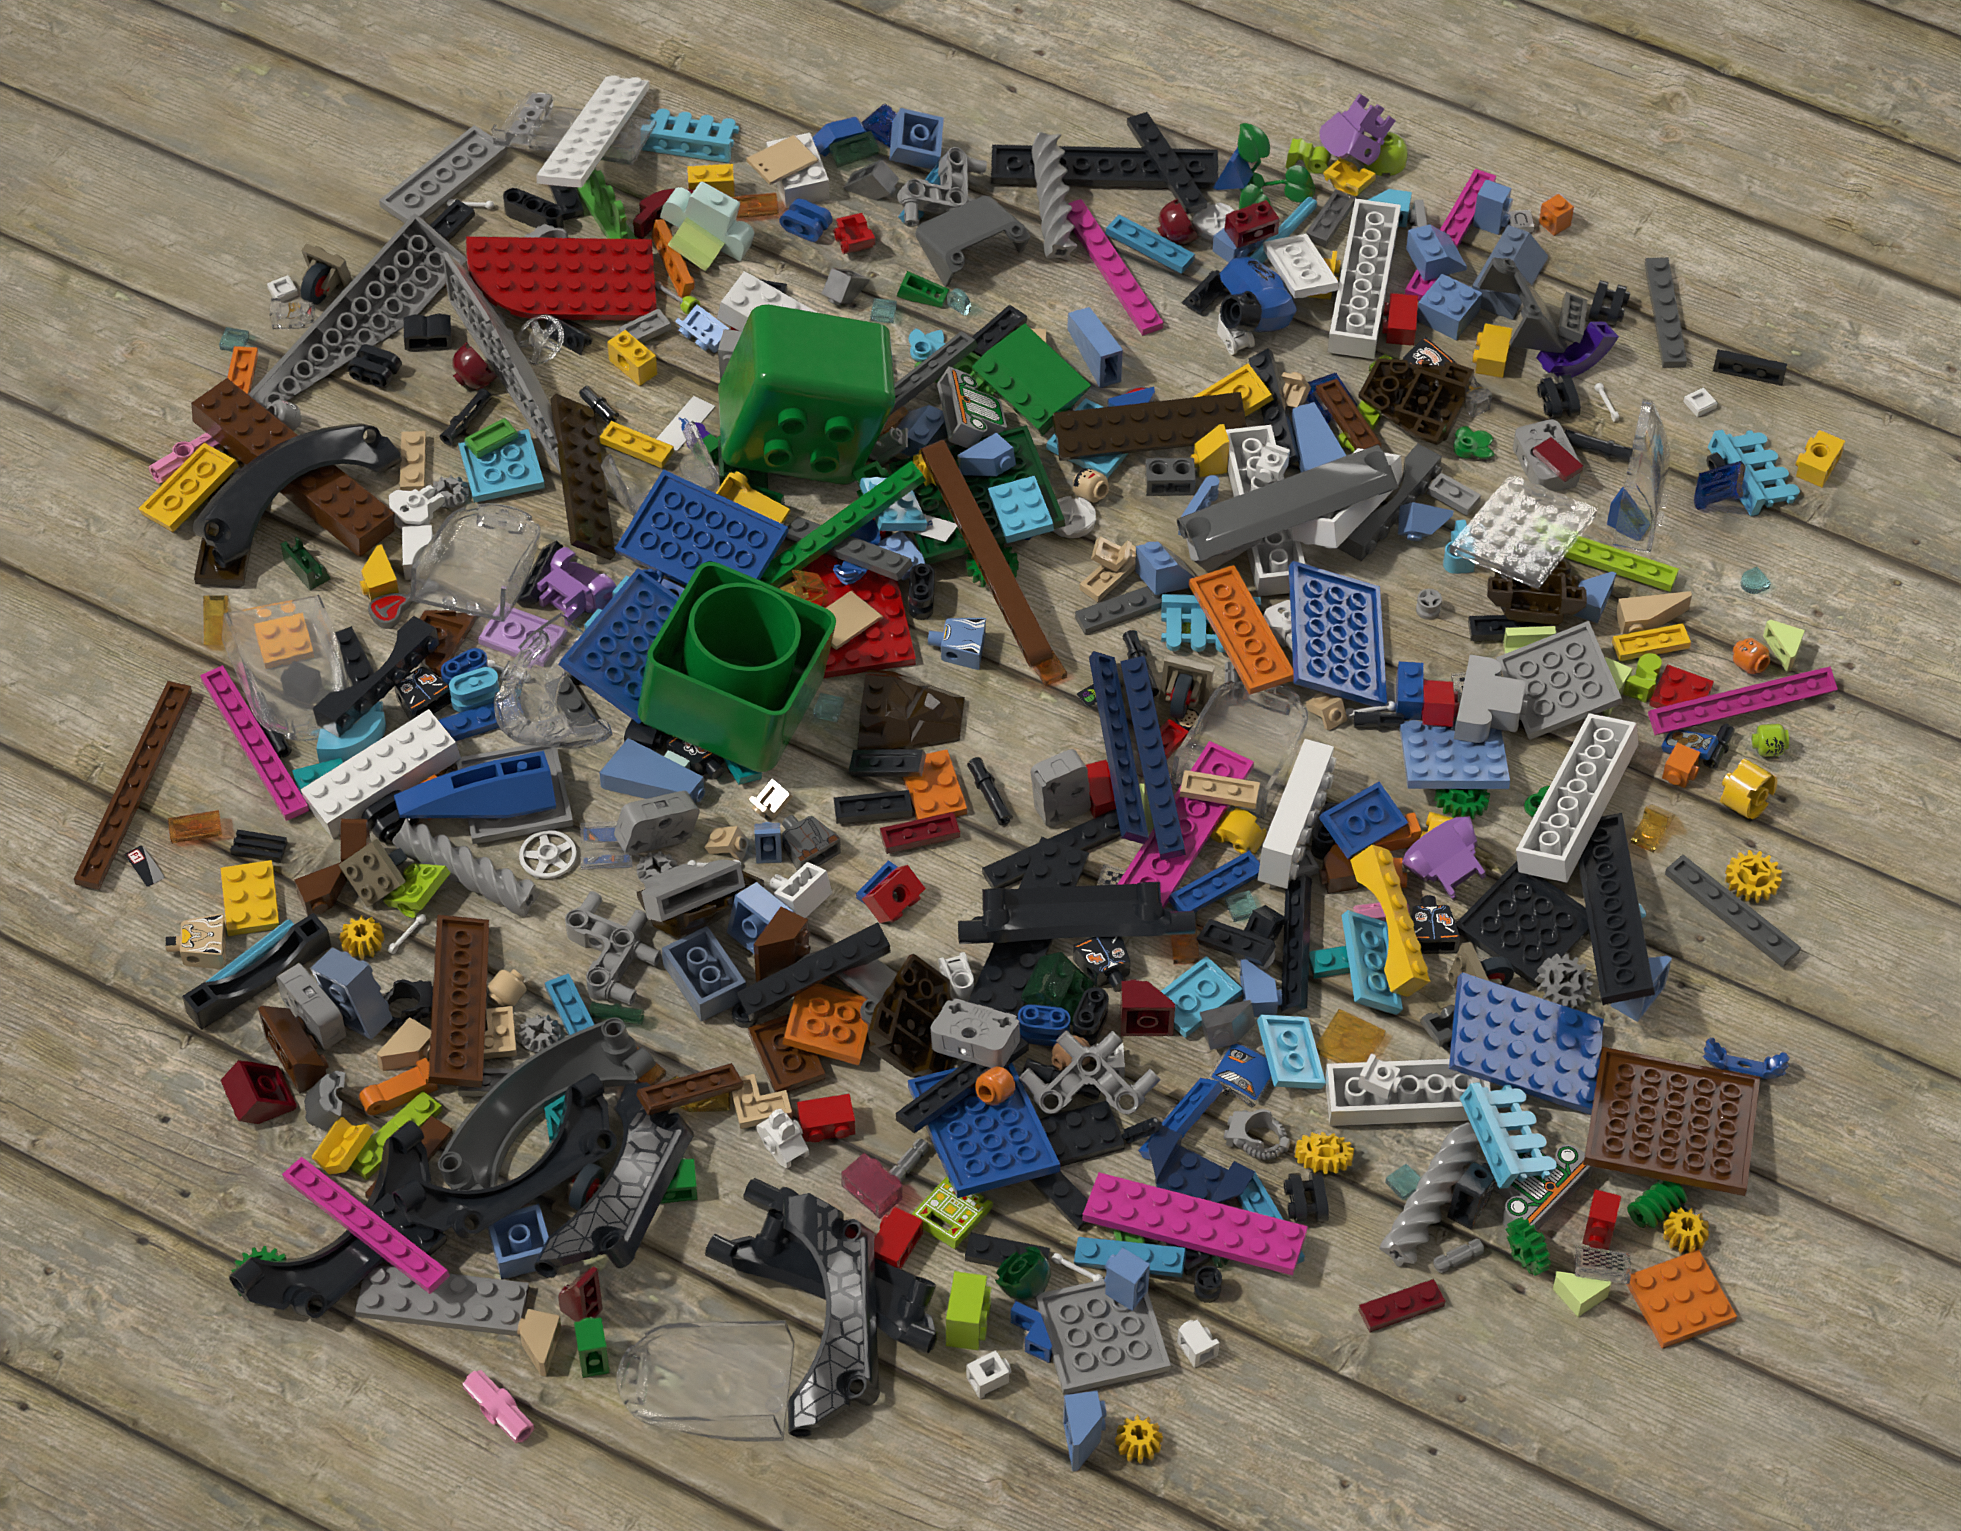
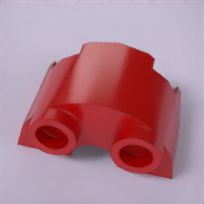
M863 213L836 218L837 228H834V236L836 242L840 241L843 255L870 249L875 245V236L871 229H868Z

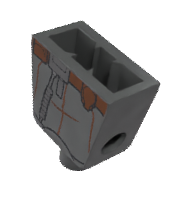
M789 815L783 820L782 826L786 829L782 833L783 847L797 871L807 862L820 866L841 853L840 837L814 816H808L799 822L794 815Z

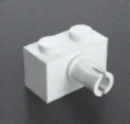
M809 862L804 864L789 879L776 874L775 878L772 877L770 881V888L775 891L774 896L792 909L794 913L804 918L832 894L827 871Z

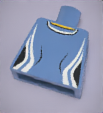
M948 618L945 621L944 632L929 631L928 645L941 647V660L944 662L979 670L986 635V618Z

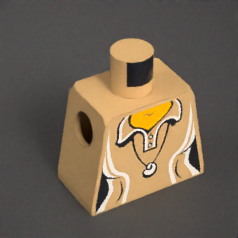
M223 913L184 920L181 923L180 936L166 937V951H180L182 962L185 966L223 969L226 960L227 933Z

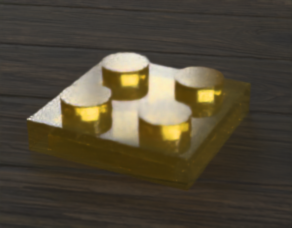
M1338 1009L1316 1045L1318 1055L1335 1063L1367 1062L1370 1055H1374L1384 1039L1386 1030Z

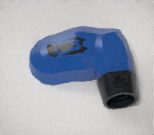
M1233 258L1220 273L1221 281L1232 294L1223 299L1220 307V317L1225 327L1245 332H1274L1289 326L1297 308L1281 277L1275 271L1253 258Z

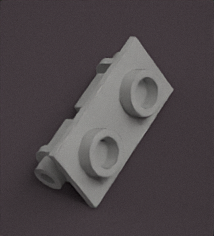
M892 428L879 437V442H876L869 456L872 463L878 461L881 465L907 448V428L903 430Z

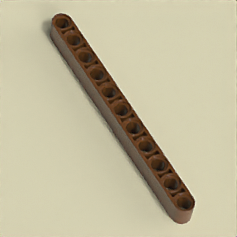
M940 440L921 448L923 460L1028 666L1032 668L1052 659L1051 647L945 441Z

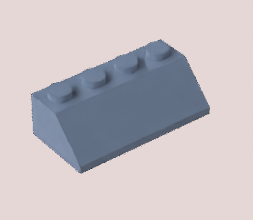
M1508 225L1472 288L1482 292L1481 309L1513 320L1522 305L1517 294L1479 289V281L1493 257L1509 258L1515 262L1516 267L1532 286L1545 265L1548 255L1530 232Z

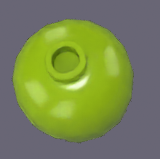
M1388 132L1383 139L1384 143L1380 146V154L1375 162L1371 165L1363 163L1367 170L1379 176H1382L1383 173H1390V176L1402 172L1407 163L1408 150L1404 140L1399 135ZM1367 148L1364 154L1369 153L1370 148Z

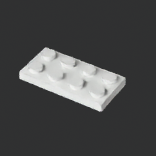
M1307 234L1263 242L1265 254L1294 299L1316 294H1326L1338 290L1339 282Z

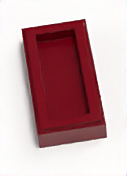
M1552 437L1533 448V454L1564 482L1583 471L1584 466Z

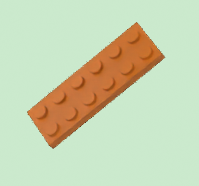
M1235 565L1189 579V587L1249 695L1294 680L1292 666Z

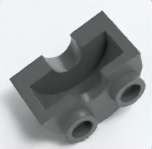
M1455 1005L1445 1007L1441 1011V1015H1438L1437 1012L1434 1014L1428 1013L1420 1020L1422 1026L1439 1048L1443 1047L1445 1051L1451 1050Z
M333 1071L331 1074L325 1075L307 1092L304 1100L305 1119L310 1125L327 1131L341 1117L342 1101L337 1097L336 1092L339 1093L344 1088L345 1072Z

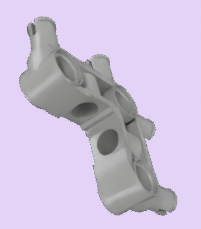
M950 148L939 161L938 176L940 177V185L931 184L927 180L910 179L898 192V201L904 207V225L908 227L917 226L919 223L918 210L941 215L975 200L968 196L967 172L983 175L987 168V162L968 157L961 148Z
M590 891L581 907L573 909L566 914L567 937L583 947L589 946L602 952L597 961H593L586 974L590 998L597 1001L613 998L631 1006L636 999L637 991L619 984L620 979L635 958L656 966L660 961L661 951L642 944L639 933L648 921L645 912L635 910L627 925L622 926L594 914L603 900L601 895Z
M1067 1030L1056 1042L1072 1057V1062L1050 1084H1045L1030 1068L1018 1078L1034 1095V1102L1049 1114H1056L1067 1107L1073 1101L1072 1097L1084 1085L1089 1084L1095 1085L1107 1097L1106 1101L1119 1112L1126 1115L1133 1114L1145 1102L1146 1098L1144 1096L1161 1080L1149 1069L1134 1085H1128L1107 1063V1058L1123 1041L1113 1031L1096 1047L1094 1045L1092 1047H1083ZM1087 1057H1093L1097 1061V1067L1091 1072L1085 1071L1082 1067L1083 1060ZM1050 1094L1056 1095L1059 1099L1058 1106L1052 1110L1046 1108L1044 1104L1045 1098ZM1124 1095H1131L1134 1098L1135 1103L1130 1110H1124L1120 1106V1099Z

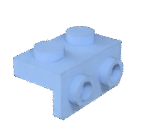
M699 305L693 308L684 321L679 318L675 321L680 326L678 331L688 339L692 336L696 339L694 343L702 350L710 349L714 353L718 351L723 330H731Z
M902 531L881 540L877 545L911 558L913 566L924 563L922 554L917 550L914 541L910 537L907 538ZM911 568L901 577L902 580L910 577Z

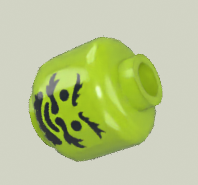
M1781 724L1759 725L1756 734L1751 736L1752 748L1757 749L1758 754L1762 757L1781 756L1784 754L1785 749H1789L1788 730H1784Z

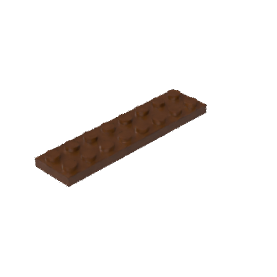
M437 915L428 1083L482 1088L489 942L488 919Z

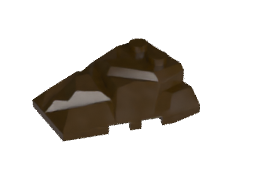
M1377 358L1358 394V398L1414 438L1438 445L1442 440H1447L1466 403L1467 392L1471 386L1474 369L1454 362H1445L1444 365H1430V361H1422V364H1408L1407 360Z
M1512 548L1503 560L1502 567H1497L1495 576H1490L1487 582V597L1495 606L1501 607L1508 620H1514L1518 623L1534 622L1543 626L1559 625L1563 622L1564 614L1575 615L1584 609L1587 604L1585 587L1578 586V577L1570 575L1571 567L1562 554Z
M869 669L865 675L857 750H890L904 746L905 749H913L915 744L927 743L928 746L960 741L965 697L894 671Z
M742 871L745 883L744 888L665 921L651 920L653 927L664 933L681 939L723 918L732 909L736 894L756 882L764 887V880ZM643 890L637 892V898L645 910L641 893Z
M909 955L874 1008L868 1030L870 1051L910 1077L917 1075L925 1076L949 1070L952 1056L938 1053L932 1049L931 1025L938 1017L945 1003L948 1000L951 1001L950 979L917 955Z

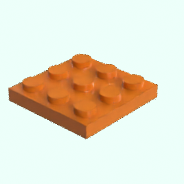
M816 984L806 989L793 999L782 1044L859 1065L868 1031V1024L862 1020L860 1009L867 999L861 995L822 984Z
M1699 1249L1625 1277L1628 1289L1662 1349L1736 1322V1313Z

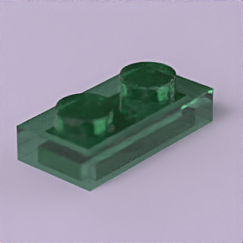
M872 131L829 145V150L837 168L878 155L880 152Z

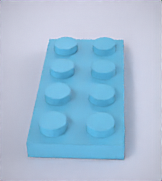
M1347 910L1342 914V922L1354 1001L1358 1004L1397 1015L1403 1010L1401 995L1390 991L1384 971L1389 944L1387 922Z

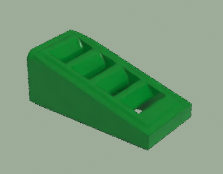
M907 271L896 296L905 300L942 308L950 289ZM935 294H940L939 298L934 297Z

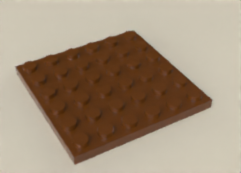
M1602 1047L1583 1165L1745 1196L1748 1185L1760 1077Z

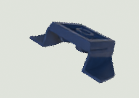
M1163 1125L1160 1127V1131L1153 1135L1148 1144V1150L1155 1174V1184L1158 1188L1221 1203L1243 1194L1255 1174V1171L1233 1161L1228 1170L1182 1147V1135Z

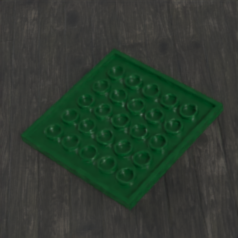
M1027 425L997 433L1013 447L1016 465L998 476L962 475L997 544H1004L1007 541L991 502L988 488L1035 476L1054 529L1065 527L1064 516ZM991 435L982 437L979 442L990 437ZM953 445L948 448L959 468L957 455L968 448ZM913 457L889 463L891 473H895L910 461L913 462ZM923 482L913 490L923 514L955 523L934 483L926 486ZM956 527L946 542L914 533L925 564L929 565L971 553L958 527Z

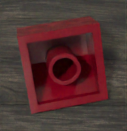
M1136 979L1122 981L1120 1036H1173L1175 1003L1149 981Z
M238 1060L220 1080L239 1122L261 1124L294 1111L297 1108L279 1066Z

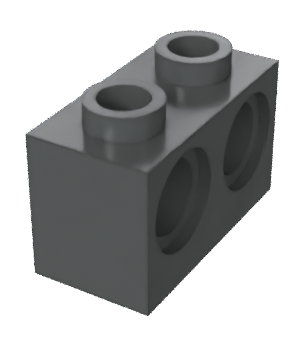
M1146 458V496L1194 495V458Z

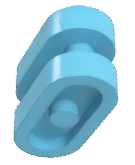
M482 667L452 678L449 683V689L454 710L464 712L498 701L500 689L497 672L490 667Z

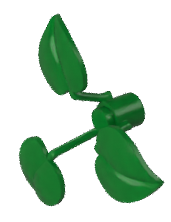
M1248 123L1240 124L1237 143L1239 154L1246 162L1256 163L1251 168L1253 175L1246 187L1239 189L1242 192L1239 210L1265 200L1270 204L1269 198L1263 194V189L1261 188L1271 185L1286 184L1285 196L1292 202L1302 203L1308 197L1313 198L1315 195V184L1310 173L1303 166L1294 165L1288 168L1285 175L1286 180L1264 182L1263 176L1254 172L1261 164V158L1269 156L1270 142L1267 135L1257 126Z

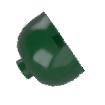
M1026 1247L1027 1252L1021 1255L1018 1252L1013 1253L1000 1265L996 1272L999 1276L998 1280L995 1279L996 1284L1014 1300L1026 1301L1035 1299V1297L1045 1292V1288L1048 1286L1051 1278L1050 1264L1037 1247Z

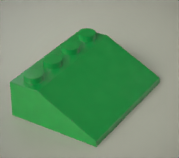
M1025 323L990 348L972 366L975 374L1041 437L1054 425L1053 413L1068 411L1092 387L1090 383Z

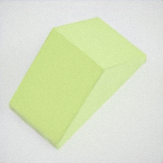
M1769 620L1766 622L1763 637L1786 672L1792 670L1805 630Z
M1557 1271L1553 1290L1574 1314L1579 1317L1608 1298L1611 1279Z

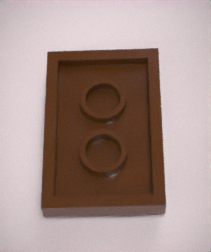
M790 1014L748 1028V1035L774 1093L785 1090L789 1092L826 1079L825 1071L816 1053L782 1044Z

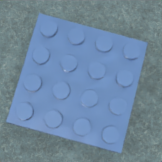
M1417 720L1404 721V724H1400L1399 730L1408 789H1509L1510 777L1502 730L1490 728L1489 737L1486 741L1474 743L1454 739L1456 721H1453V727L1422 725V721Z

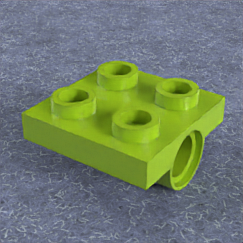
M412 863L404 870L402 875L406 882L387 894L383 901L388 907L398 908L405 916L415 918L451 872L444 865Z

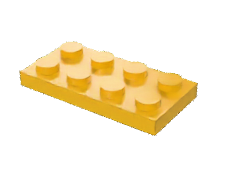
M203 443L138 509L145 517L174 532L239 465L235 459Z

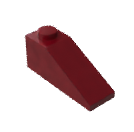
M594 1266L577 1277L570 1285L564 1286L559 1293L560 1311L575 1322L581 1321L584 1318H596L603 1310L598 1269Z

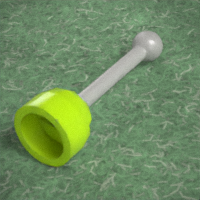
M655 282L656 290H662L681 302L680 309L686 315H689L696 305L700 306L698 299L692 296L681 298L665 288L662 282Z

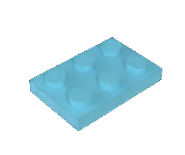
M1035 476L988 488L991 502L1007 543L1054 531L1052 519Z
M861 478L860 487L863 494L870 491L886 478ZM913 490L874 517L880 531H925L927 527V521Z
M1206 956L1161 990V992L1175 1003L1174 1028L1186 1038L1202 1026L1200 1012L1229 1005L1242 995L1243 988Z
M1260 1015L1257 1023L1274 1087L1322 1089L1326 1082L1308 1017Z

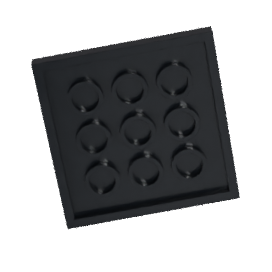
M1517 861L1455 923L1461 936L1492 957L1507 958L1514 972L1535 987L1540 984L1535 981V978L1539 975L1537 970L1543 965L1544 961L1548 957L1552 959L1555 954H1558L1560 958L1565 954H1569L1590 932L1586 907L1542 877L1520 873Z

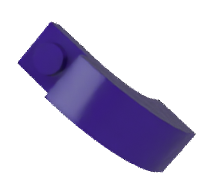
M1590 322L1584 330L1580 343L1575 341L1567 347L1564 353L1540 351L1536 359L1542 364V368L1546 372L1554 373L1558 378L1561 375L1570 374L1573 378L1597 364L1610 351L1619 336L1606 322Z

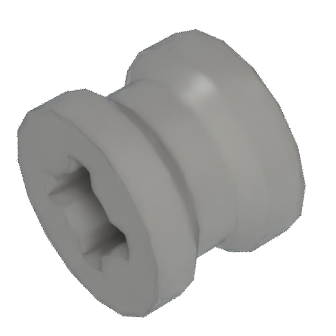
M1434 589L1422 590L1417 598L1416 612L1418 616L1425 620L1438 617L1442 603L1441 594Z

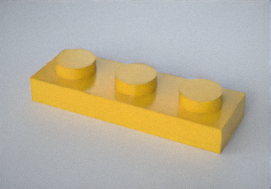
M613 421L609 423L599 437L601 444L660 468L664 467L674 453V446Z
M1682 623L1613 636L1612 645L1618 660L1625 661L1640 658L1647 653L1657 655L1689 649L1691 641Z

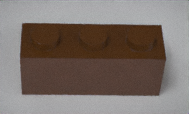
M779 908L754 943L756 983L797 963L803 956L810 954L808 919L786 908Z
M263 1005L258 1007L264 1037L298 1093L300 1094L311 1089L327 1075L326 1069L329 1068V1065L323 1054H317V1045L311 1035L306 1036L304 1032L306 1029L300 1016L295 1017L290 1008Z

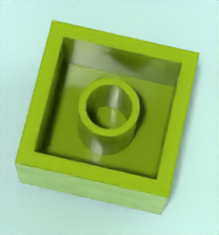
M954 1271L946 1316V1346L979 1351L980 1340H986L987 1317L990 1316L992 1287L987 1286V1275Z

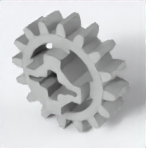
M1555 954L1552 959L1548 957L1537 970L1539 975L1535 978L1536 982L1541 983L1537 991H1544L1545 993L1542 999L1547 1000L1549 998L1551 1002L1563 1006L1568 1005L1572 1009L1577 1005L1581 1006L1586 1001L1585 999L1591 995L1589 989L1593 986L1592 982L1587 981L1592 974L1584 972L1587 965L1582 964L1579 966L1577 964L1578 958L1575 957L1571 961L1568 954H1565L1562 958L1558 954Z

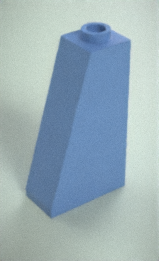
M1090 307L1068 313L1067 329L1099 388L1121 382L1123 355L1121 346Z
M1315 402L1293 408L1291 425L1300 460H1298L1300 473L1346 456Z
M629 738L599 772L601 788L644 799L685 790L689 793L694 803L702 800L706 791L703 776Z

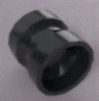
M1203 1266L1197 1270L1194 1294L1199 1301L1211 1303L1220 1297L1222 1285L1221 1272L1213 1266Z

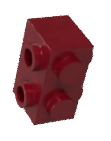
M1265 200L1226 214L1224 230L1238 249L1278 235L1280 218L1268 201Z

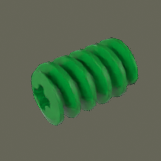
M1658 1180L1650 1189L1637 1197L1635 1202L1628 1204L1627 1210L1630 1218L1637 1226L1645 1228L1647 1225L1650 1228H1655L1658 1224L1657 1221L1663 1222L1665 1215L1668 1216L1671 1211L1673 1212L1672 1209H1679L1680 1203H1686L1688 1198L1681 1184Z

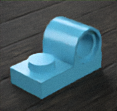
M1457 520L1454 531H1451V542L1445 547L1443 567L1452 574L1474 572L1475 551L1466 520Z

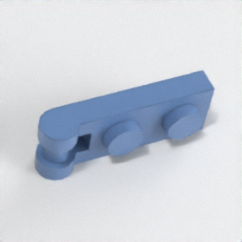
M1209 475L1205 478L1181 517L1209 507L1211 501L1218 499L1220 481L1217 476Z

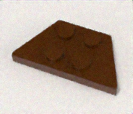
M472 607L471 612L456 613V609H445L443 611L425 610L419 618L434 626L437 630L440 645L421 663L438 677L442 678V665L455 657L479 616V608Z

